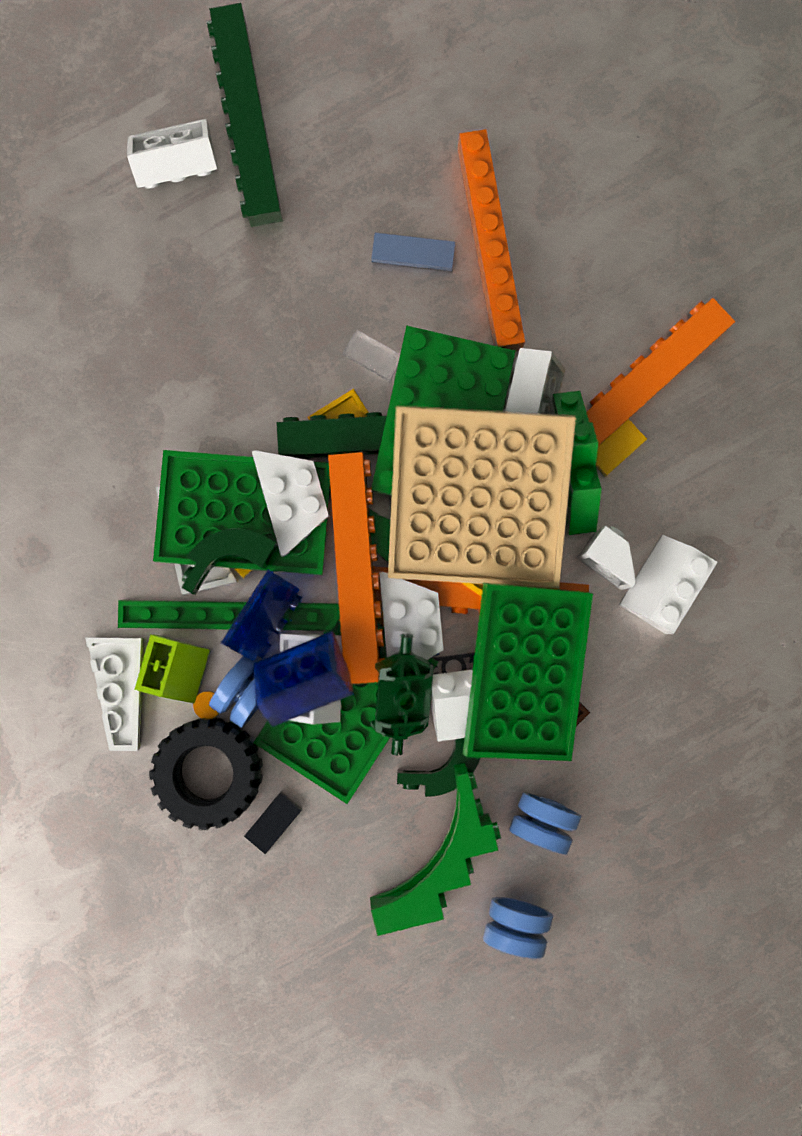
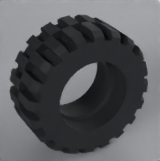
M200 718L175 728L169 733L167 738L162 739L158 745V752L153 754L151 760L154 768L149 771V779L154 780L155 785L151 787L152 795H158L161 801L157 805L161 811L166 808L171 813L168 818L174 822L178 819L183 821L182 826L189 829L193 826H198L199 830H208L210 827H215L216 829L223 827L228 822L236 820L246 811L259 792L258 788L263 778L261 774L263 763L262 758L258 757L257 751L259 749L257 745L250 741V735L245 730L241 731L231 721L225 722L221 718ZM202 746L215 747L228 757L233 769V780L229 789L223 795L214 799H203L193 794L187 788L182 776V765L186 756L195 748Z

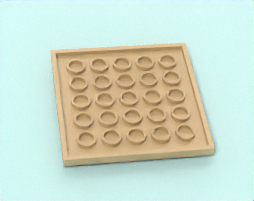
M397 406L388 578L477 584L486 582L559 589L575 416Z

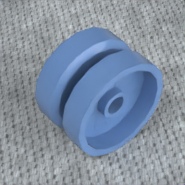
M244 655L226 674L209 703V706L220 714L227 712L236 703L230 713V721L241 729L261 706L278 679L277 676L266 669L261 671L251 681L257 670V662L247 655Z
M523 792L518 807L533 818L523 815L514 816L509 831L537 846L567 855L573 839L558 828L568 831L577 830L582 815L552 799Z
M505 897L492 898L489 915L495 921L486 924L483 941L489 946L511 955L532 959L543 958L545 956L547 940L542 934L550 931L553 914L544 908L528 902Z

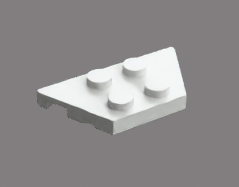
M255 450L252 451L280 554L284 557L329 517L314 461Z
M379 572L387 658L400 651L401 634L406 636V633L413 635L412 652L417 656L428 660L444 650L438 593L403 579L388 578V573Z

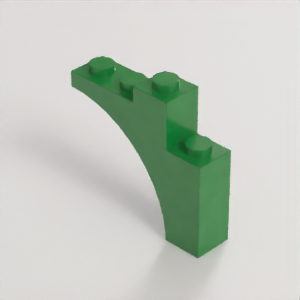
M581 391L555 393L552 398L555 415L575 416L566 511L569 535L597 532L602 487L596 469L598 440L593 422H589Z

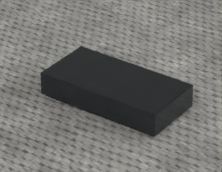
M280 792L244 837L266 854L302 809L284 793Z

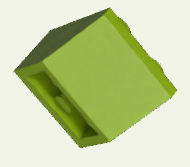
M150 634L134 690L163 698L195 703L211 649L161 635Z

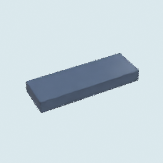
M374 233L372 262L452 271L455 242Z

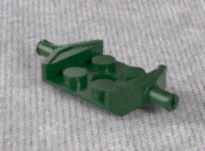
M407 633L406 636L401 634V645L398 653L375 664V669L379 672L375 721H370V725L381 735L392 738L391 754L398 756V752L399 755L403 754L404 740H407L409 736L423 733L428 727L434 665L429 660L412 652L413 635ZM406 694H411V700L405 705H400L401 698Z

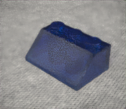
M268 569L222 639L221 644L252 661H257L259 657L264 659L272 647L269 641L274 633L279 635L288 622L284 619L289 610L295 611L302 601L303 597L300 596L302 590Z
M333 631L253 663L256 707L272 727L353 695L350 672Z

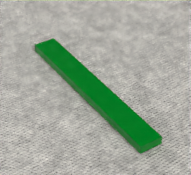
M118 600V628L325 631L338 611L339 603Z

